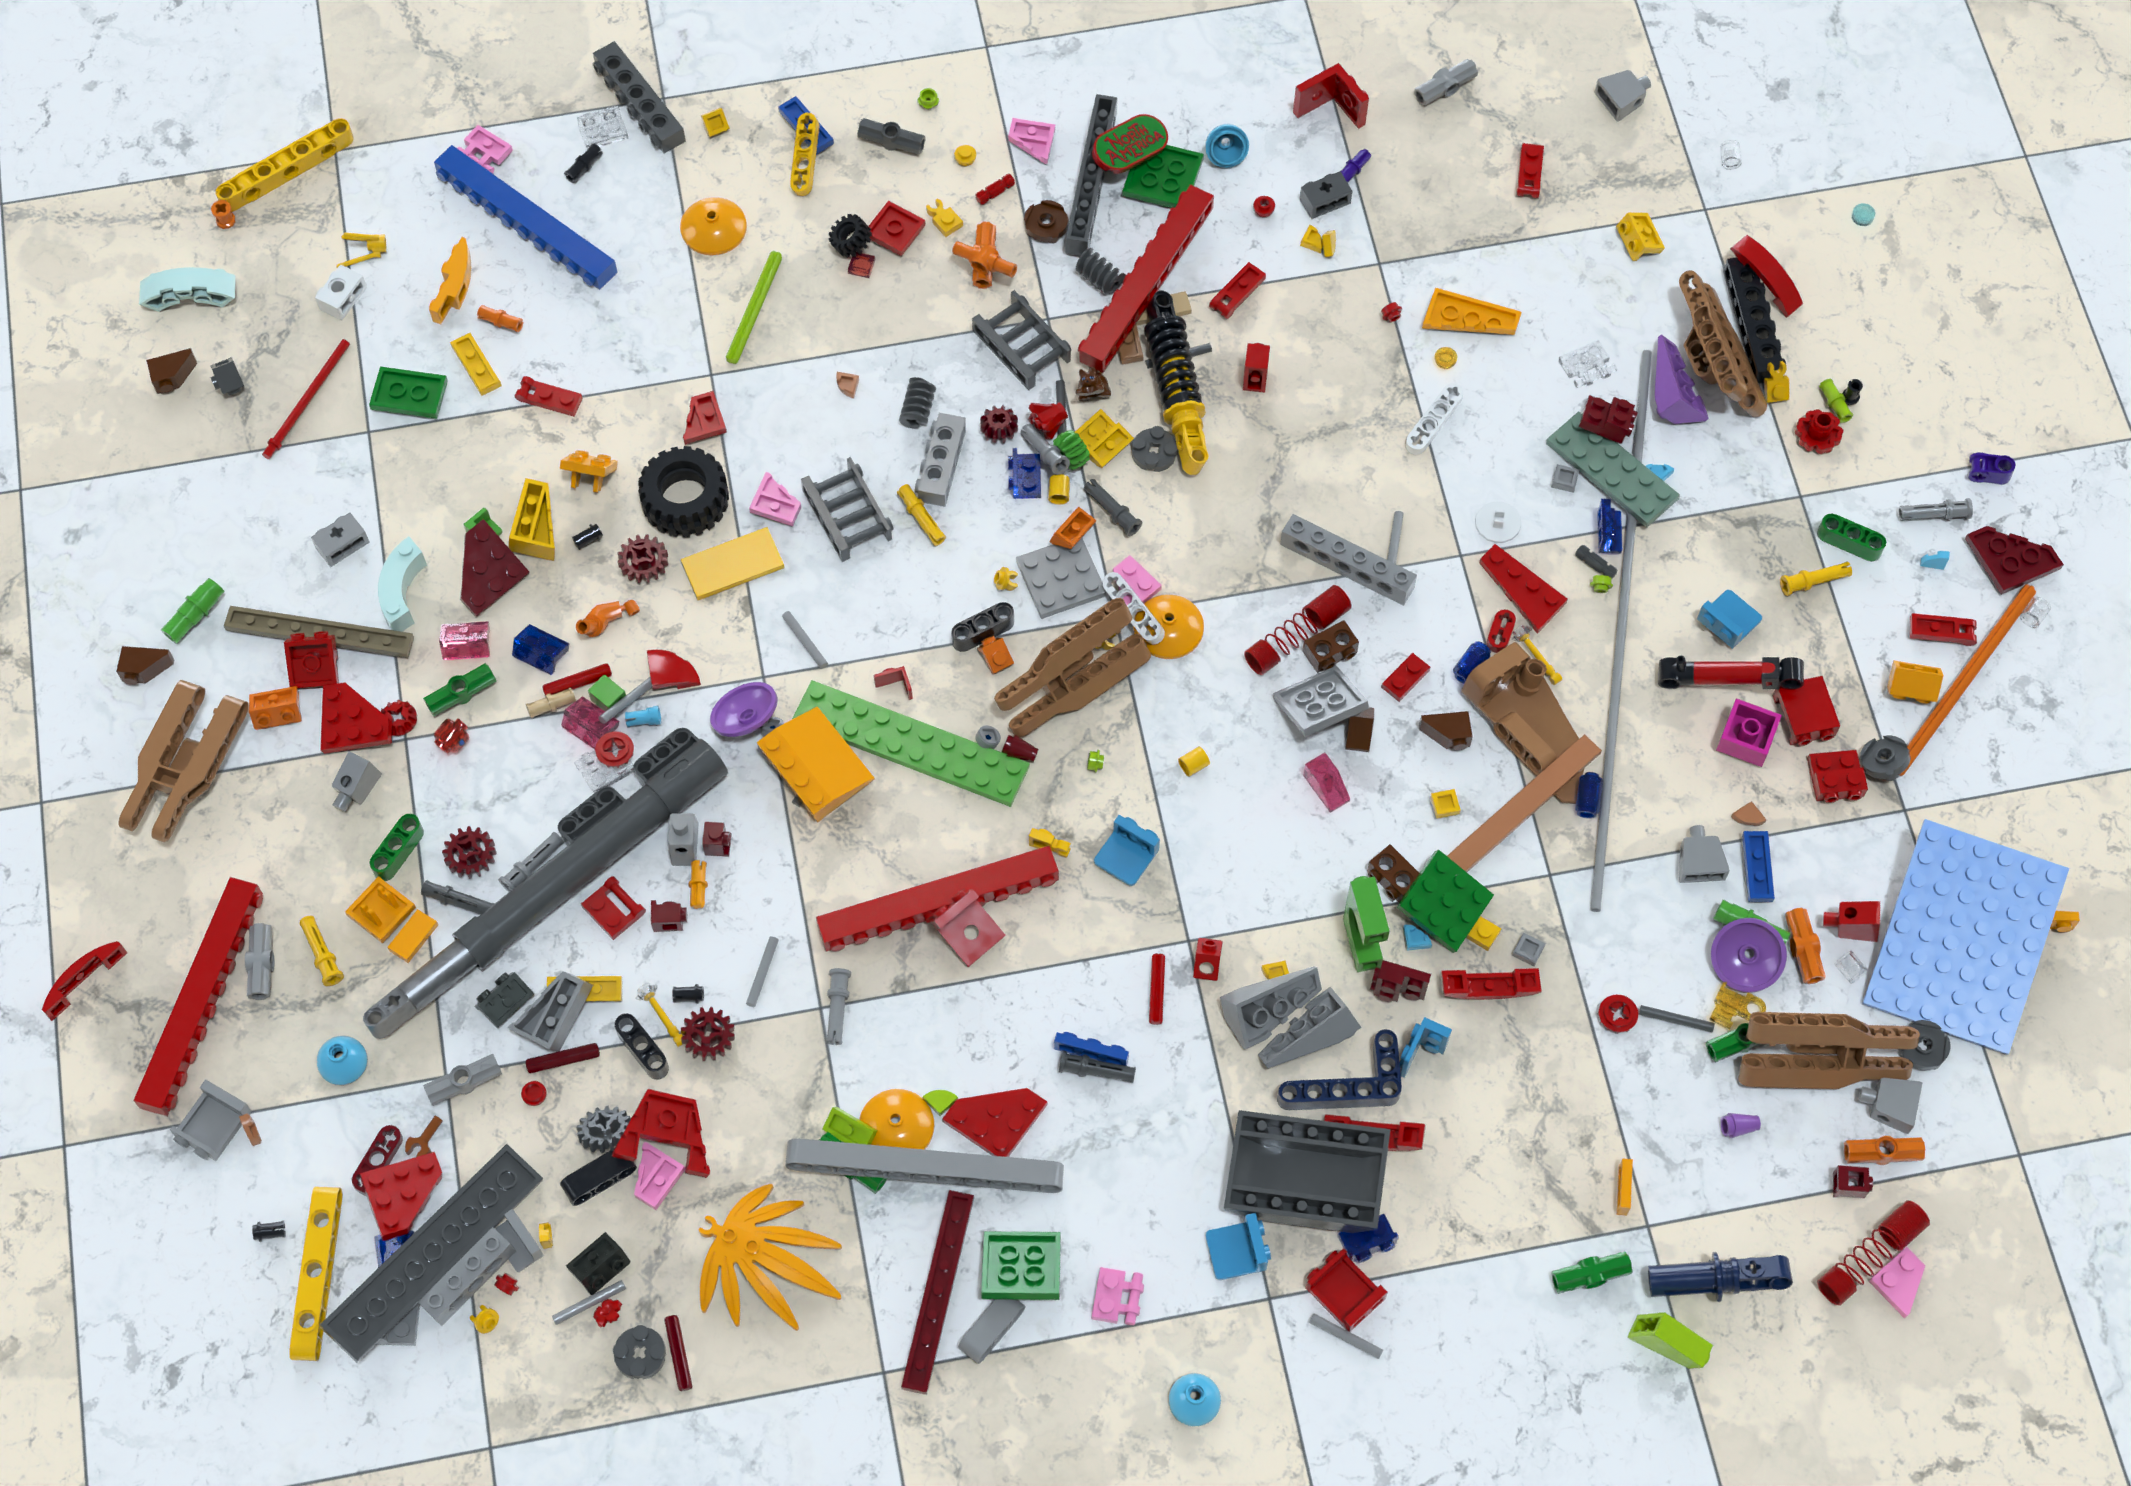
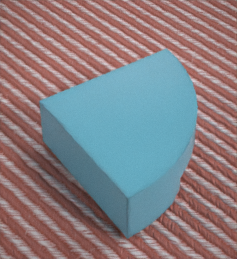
M1667 464L1646 465L1648 469L1663 481L1671 476L1675 470Z
M1938 551L1937 555L1931 556L1926 554L1921 558L1920 566L1944 570L1949 560L1950 552Z
M1404 925L1403 930L1407 951L1429 949L1432 947L1431 940L1427 934L1413 925Z

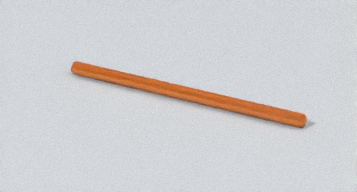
M2028 584L2023 586L1907 745L1911 760L1906 770L1899 774V776H1903L2034 597L2036 594L2034 586Z

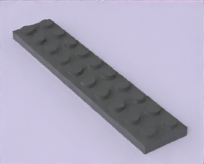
M506 1144L337 1307L319 1327L356 1363L359 1362L492 1227L495 1228L505 1218V1213L520 1204L543 1181V1177Z

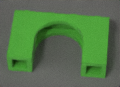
M1360 876L1350 881L1343 916L1357 973L1372 970L1376 967L1381 968L1383 956L1379 942L1388 941L1390 933L1375 876L1369 878L1367 876Z

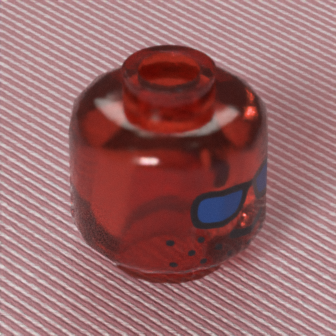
M448 718L434 732V738L436 739L434 743L447 754L450 752L457 753L469 740V734L466 732L469 727L458 718L455 721Z

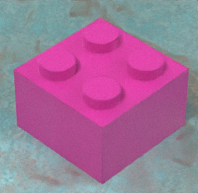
M1736 698L1716 751L1762 767L1782 715Z

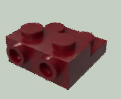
M1589 395L1579 427L1622 444L1625 436L1630 437L1638 412L1634 411L1635 405L1625 399L1613 397L1611 403H1608L1602 398Z
M1383 960L1381 968H1375L1370 990L1374 991V996H1377L1384 1002H1398L1400 994L1405 995L1410 1000H1424L1431 974Z

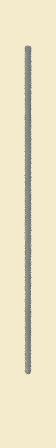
M1644 350L1642 354L1638 414L1633 456L1641 463L1652 356L1650 350ZM1629 512L1627 514L1591 911L1600 912L1636 530V518Z

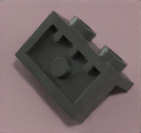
M506 972L503 973L495 981L497 986L491 991L486 989L476 998L478 1003L475 1005V1008L480 1010L496 1028L535 994L515 972L509 975Z
M605 1232L569 1262L566 1267L585 1287L587 1292L593 1295L629 1265L631 1261L622 1248Z

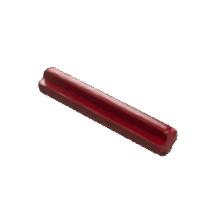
M591 1043L529 1058L525 1064L528 1073H534L600 1056V1051L597 1043Z
M677 1315L667 1316L664 1321L679 1391H687L692 1389L693 1386L679 1318Z

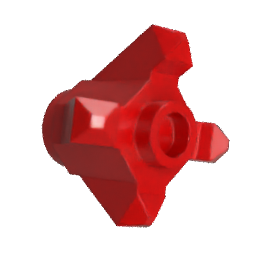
M1060 402L1057 404L1031 403L1028 408L1032 412L1028 421L1032 425L1034 424L1038 431L1042 430L1046 439H1053L1060 425L1068 418L1067 412Z

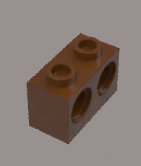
M1345 620L1306 639L1303 644V653L1315 671L1319 673L1336 666L1338 662L1344 659L1350 660L1358 652L1359 641ZM1343 641V642H1346L1347 644H1346V645H1340V644H1338L1337 642ZM1317 652H1325L1327 655L1321 656Z
M1391 844L1369 861L1367 869L1368 876H1375L1376 883H1379L1385 889L1387 896L1399 903L1419 875V872ZM1380 865H1388L1391 869L1383 870L1380 868ZM1403 881L1408 886L1400 887L1397 885V882Z

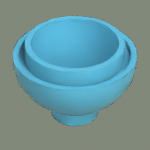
M1219 125L1207 136L1205 144L1206 154L1209 160L1219 167L1229 168L1236 166L1248 154V137L1236 125ZM1224 138H1228V139H1229V141H1228L1227 143H1225V144H1222V143H1221L1222 139H1224Z
M336 1036L329 1039L321 1046L317 1054L319 1073L326 1081L335 1085H345L357 1080L365 1071L368 1061L364 1046L350 1036ZM337 1052H343L341 1057H334Z
M1192 1373L1182 1376L1173 1384L1169 1393V1407L1172 1414L1181 1423L1188 1426H1202L1212 1421L1219 1412L1221 1405L1220 1391L1209 1377ZM1196 1391L1201 1397L1198 1400H1193L1190 1394Z

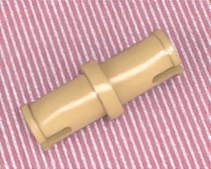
M568 688L554 695L549 693L543 699L527 703L526 708L529 716L533 718L548 711L555 712L557 711L556 708L574 703L576 699L572 689Z

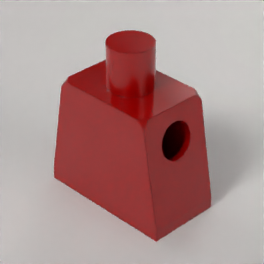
M1880 901L1840 902L1839 912H1824L1823 926L1838 927L1839 938L1878 942Z

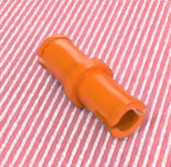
M481 305L477 311L478 319L494 323L496 327L501 328L503 326L515 332H520L523 327L522 318L509 315L504 310L500 309L497 311Z

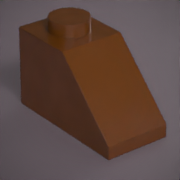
M191 348L146 360L151 382L157 394L168 393L180 388L197 365V360Z
M122 646L116 672L122 682L126 684H146L172 666L174 658L169 649Z
M1469 711L1421 715L1419 730L1445 749L1459 751L1471 746L1473 735Z

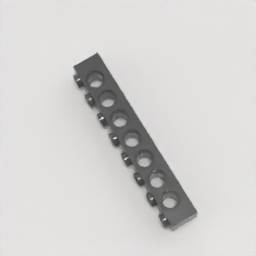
M1099 94L1095 96L1066 235V254L1081 256L1090 247L1105 170L1101 169L1093 159V144L1101 133L1115 126L1118 97Z

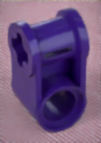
M1983 452L1973 453L1969 456L1971 471L1968 478L1977 483L1985 482L2004 485L2010 481L2016 463L2013 458L2006 455H1993Z

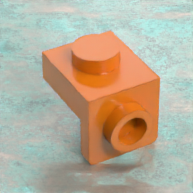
M994 635L982 640V645L977 647L978 651L982 652L992 674L1014 664L1003 638H995Z

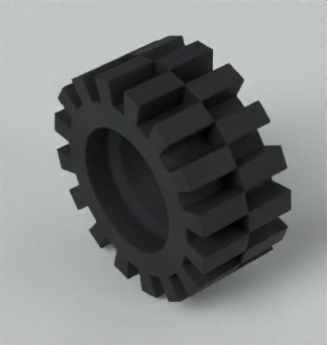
M848 214L847 218L845 216L841 217L842 221L837 220L835 222L836 226L832 225L831 229L833 232H829L830 238L828 239L831 245L843 257L849 258L850 255L855 257L856 252L861 254V249L868 247L866 242L870 243L871 239L869 237L872 236V233L870 232V227L860 216ZM852 232H854L853 235H852L850 238L847 239V237H848Z

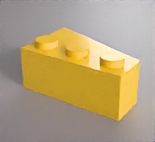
M525 478L509 535V549L512 552L554 561L555 545L549 485L545 482Z

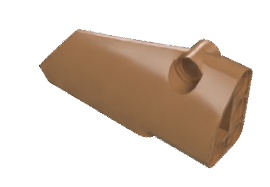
M1513 642L1474 668L1467 677L1461 692L1494 725V732L1498 738L1537 777L1579 740V737L1544 678L1547 670L1546 665L1541 660L1531 659L1516 642ZM1584 769L1555 794L1562 803H1578Z

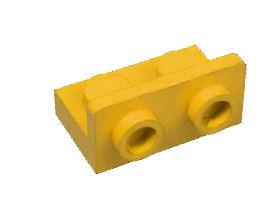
M1628 212L1616 225L1633 261H1637L1643 253H1661L1665 249L1648 213Z

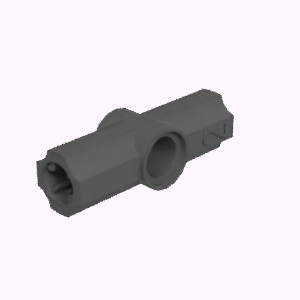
M866 118L861 119L857 132L858 137L883 144V147L889 151L901 149L920 154L924 149L926 140L925 135L901 129L895 122L883 124Z

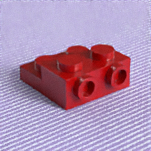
M328 631L315 632L314 637H305L304 633L291 634L290 638L284 642L290 687L306 688L339 683L335 635H329Z
M1857 750L1808 755L1807 759L1816 801H1825L1826 803L1836 802L1839 799L1855 801L1865 796L1868 786L1864 768H1860Z

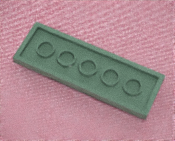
M1578 411L1546 439V444L1573 467L1580 469L1579 472L1645 527H1648L1679 500L1680 494L1617 442L1580 428L1579 424L1582 414Z

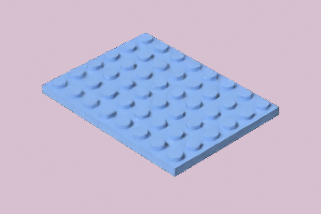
M1925 819L1862 1004L1912 1022L1918 1020L1932 1021L1942 1028L1941 1031L1946 1034L2008 1055L2069 868Z

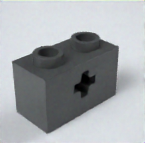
M1341 171L1328 174L1317 181L1306 183L1301 187L1300 201L1311 219L1349 205L1352 199V189Z

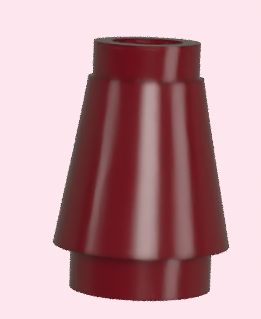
M1008 735L1002 753L1007 754V757L1034 762L1039 749L1017 735Z

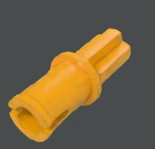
M700 860L691 862V880L688 883V886L691 888L690 906L694 909L704 907L705 888L708 887L706 881L707 863L702 861L700 865Z

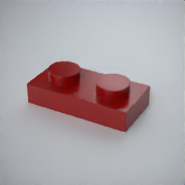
M1412 652L1382 683L1381 688L1400 702L1430 671L1431 667Z

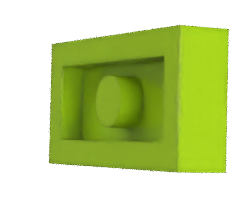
M832 1107L822 1130L831 1133L844 1143L871 1145L878 1131L838 1107Z

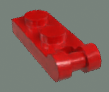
M1522 143L1516 196L1532 195V198H1539L1544 145Z
M1248 262L1211 300L1209 307L1215 311H1220L1224 318L1229 319L1243 301L1266 279V273ZM1225 299L1229 301L1227 305L1223 303Z
M523 376L520 382L521 388L514 395L515 399L520 402L575 417L583 399L581 393L538 382L528 376ZM529 390L535 391L534 394H529Z
M1912 613L1910 616V638L1962 643L1965 646L1977 644V636L1974 634V630L1977 629V621L1974 619ZM1959 628L1963 629L1965 633L1959 632Z

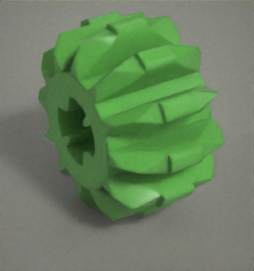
M1069 430L1061 433L1053 440V444L1059 448L1060 454L1070 460V470L1082 467L1090 460L1087 445L1074 431Z

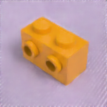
M1893 660L1887 688L1889 694L1897 699L1909 697L1926 704L1930 703V701L1937 702L1944 675L1941 668Z

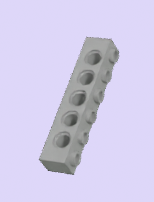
M1292 514L1282 530L1280 545L1403 606L1415 588L1417 574L1295 514Z

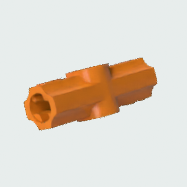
M991 222L977 224L976 245H973V247H981L983 244H987L996 249V225L991 224ZM973 270V285L979 289H987V287L992 286L993 272L989 271L987 274H981Z
M1801 907L1786 912L1785 919L1791 936L1790 950L1793 958H1797L1803 983L1814 984L1824 980L1826 976L1820 958V940L1818 935L1813 933L1807 909Z
M1882 1136L1879 1139L1846 1140L1844 1142V1156L1847 1164L1877 1163L1879 1165H1887L1890 1162L1923 1161L1925 1159L1926 1149L1922 1137L1892 1138L1891 1136ZM1879 1147L1887 1148L1890 1154L1882 1153Z

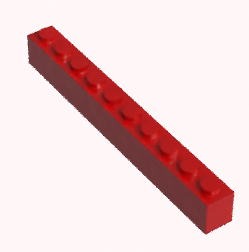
M1190 185L1186 192L1183 191L1176 207L1170 209L1166 222L1164 224L1161 223L1158 227L1156 237L1147 243L1143 256L1137 258L1133 271L1126 274L1122 287L1114 292L1110 305L1103 308L1099 321L1091 326L1087 339H1083L1078 347L1079 362L1091 368L1094 367L1099 372L1103 373L1146 310L1154 294L1160 289L1213 210L1214 195L1193 185Z
M1049 845L817 916V926L825 951L831 950L836 952L853 943L863 944L876 936L885 937L890 935L892 931L899 929L908 930L922 922L930 923L935 918L932 914L941 906L946 905L948 907L953 903L951 898L962 889L966 891L973 889L979 896L976 900L981 906H984L987 902L993 900L1003 901L1016 893H1028L1033 888L1039 886H1051L1056 881H1059V870Z
M233 877L229 878L133 1101L140 1109L168 1117L170 1110L175 1108L178 1091L187 1080L189 1065L194 1063L198 1044L200 1041H203L206 1035L207 1023L216 1012L215 1004L218 997L222 996L225 991V981L228 974H231L234 970L237 953L243 949L244 937L247 930H250V926L253 925V915L256 908H259L262 904L263 893L257 884Z

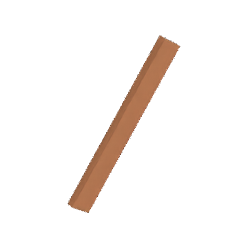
M1584 734L1447 857L1468 872L1597 758L1602 750Z

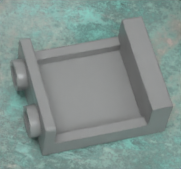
M205 1079L199 1087L203 1092L178 1128L172 1126L170 1131L175 1136L173 1140L182 1147L186 1148L189 1145L195 1149L193 1152L202 1159L206 1160L209 1157L217 1161L242 1126L239 1117L246 1113L250 1115L252 1111L245 1102Z

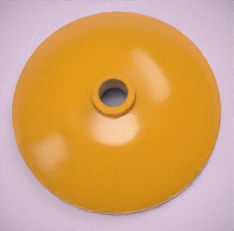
M718 197L706 198L695 202L684 212L680 222V231L684 242L692 250L704 255H720L733 250L741 243L747 230L746 218L741 208L730 200Z
M1166 594L1153 597L1144 603L1165 631L1163 640L1158 644H1150L1144 639L1151 655L1162 659H1176L1188 655L1199 645L1203 637L1204 621L1201 612L1191 601L1181 596ZM1145 611L1137 612L1135 621L1143 620ZM1171 617L1173 620L1167 621L1166 618ZM1150 625L1146 626L1151 635L1155 636V630ZM1134 627V634H1140Z
M904 1089L886 1090L875 1095L864 1106L859 1118L860 1121L878 1130L871 1145L925 1150L930 1144L934 1133V1118L929 1105L916 1093ZM893 1117H899L900 1121L898 1123L891 1122V1119Z

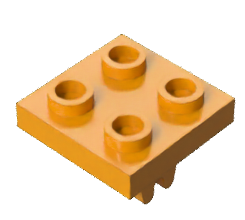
M576 450L575 453L561 459L560 469L572 471L571 488L575 489L579 487L581 473L594 475L593 492L598 493L602 488L603 477L617 470L618 461L611 460V456L599 454L595 457L590 456L587 451Z
M378 876L345 913L377 940L384 943L412 913L416 906Z

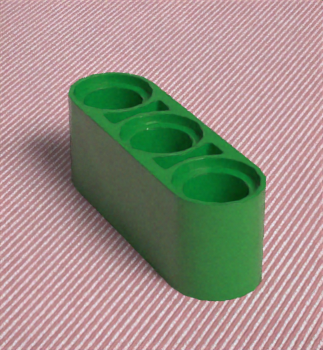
M1833 513L1823 517L1817 531L1818 537L1823 542L1870 562L1877 561L1881 557L1887 543L1886 538L1882 534Z
M403 815L372 855L369 865L376 878L379 876L384 881L391 880L422 839L424 830L416 815ZM416 826L413 830L406 831L408 827ZM402 845L398 850H392L394 846ZM388 864L386 868L378 869L380 865Z

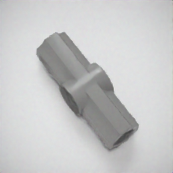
M1466 59L1450 69L1442 68L1438 70L1431 80L1415 88L1414 94L1417 101L1421 105H1427L1443 95L1446 97L1452 96L1462 84L1478 76L1476 64L1472 60Z
M255 923L253 926H250L249 951L245 954V968L248 973L247 996L249 999L265 1000L270 997L271 972L274 971L275 966L272 950V926L264 923Z
M490 1054L469 1065H458L449 1074L423 1086L432 1106L458 1094H469L476 1086L502 1075V1072L494 1054ZM462 1076H468L466 1082L457 1083Z

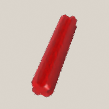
M608 663L544 684L542 687L545 695L549 693L554 695L568 688L573 690L596 682L603 675L610 677L612 672Z
M1158 953L1152 955L1149 1023L1154 1025L1162 1024L1165 955Z

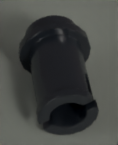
M1852 379V382L1850 380L1847 389L1843 391L1842 394L1847 405L1858 403L1860 399L1859 393L1863 388L1860 380Z
M590 524L589 528L572 536L579 550L596 539L599 541L600 537L603 536L597 524L593 526Z
M695 984L693 987H673V1002L695 1001L696 1004H699V1001H704V987L699 986V984Z
M284 1220L261 1224L259 1221L257 1224L252 1225L253 1240L262 1242L263 1239L286 1237Z

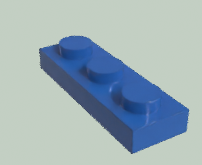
M797 96L778 106L779 113L795 131L798 118L803 113H810ZM809 120L808 124H804V125L806 126L807 130H808V125H809L810 123H812L811 120ZM820 123L816 155L834 144V139ZM804 140L808 146L811 145V140Z
M1744 831L1742 840L1748 902H1773L1775 897L1768 831Z
M1070 1032L1056 1033L1054 1050L1061 1052L1065 1050L1069 1054L1078 1056L1086 1054L1092 1060L1124 1066L1128 1064L1129 1051H1126L1122 1046H1107L1093 1038H1088L1087 1040L1077 1038V1035Z

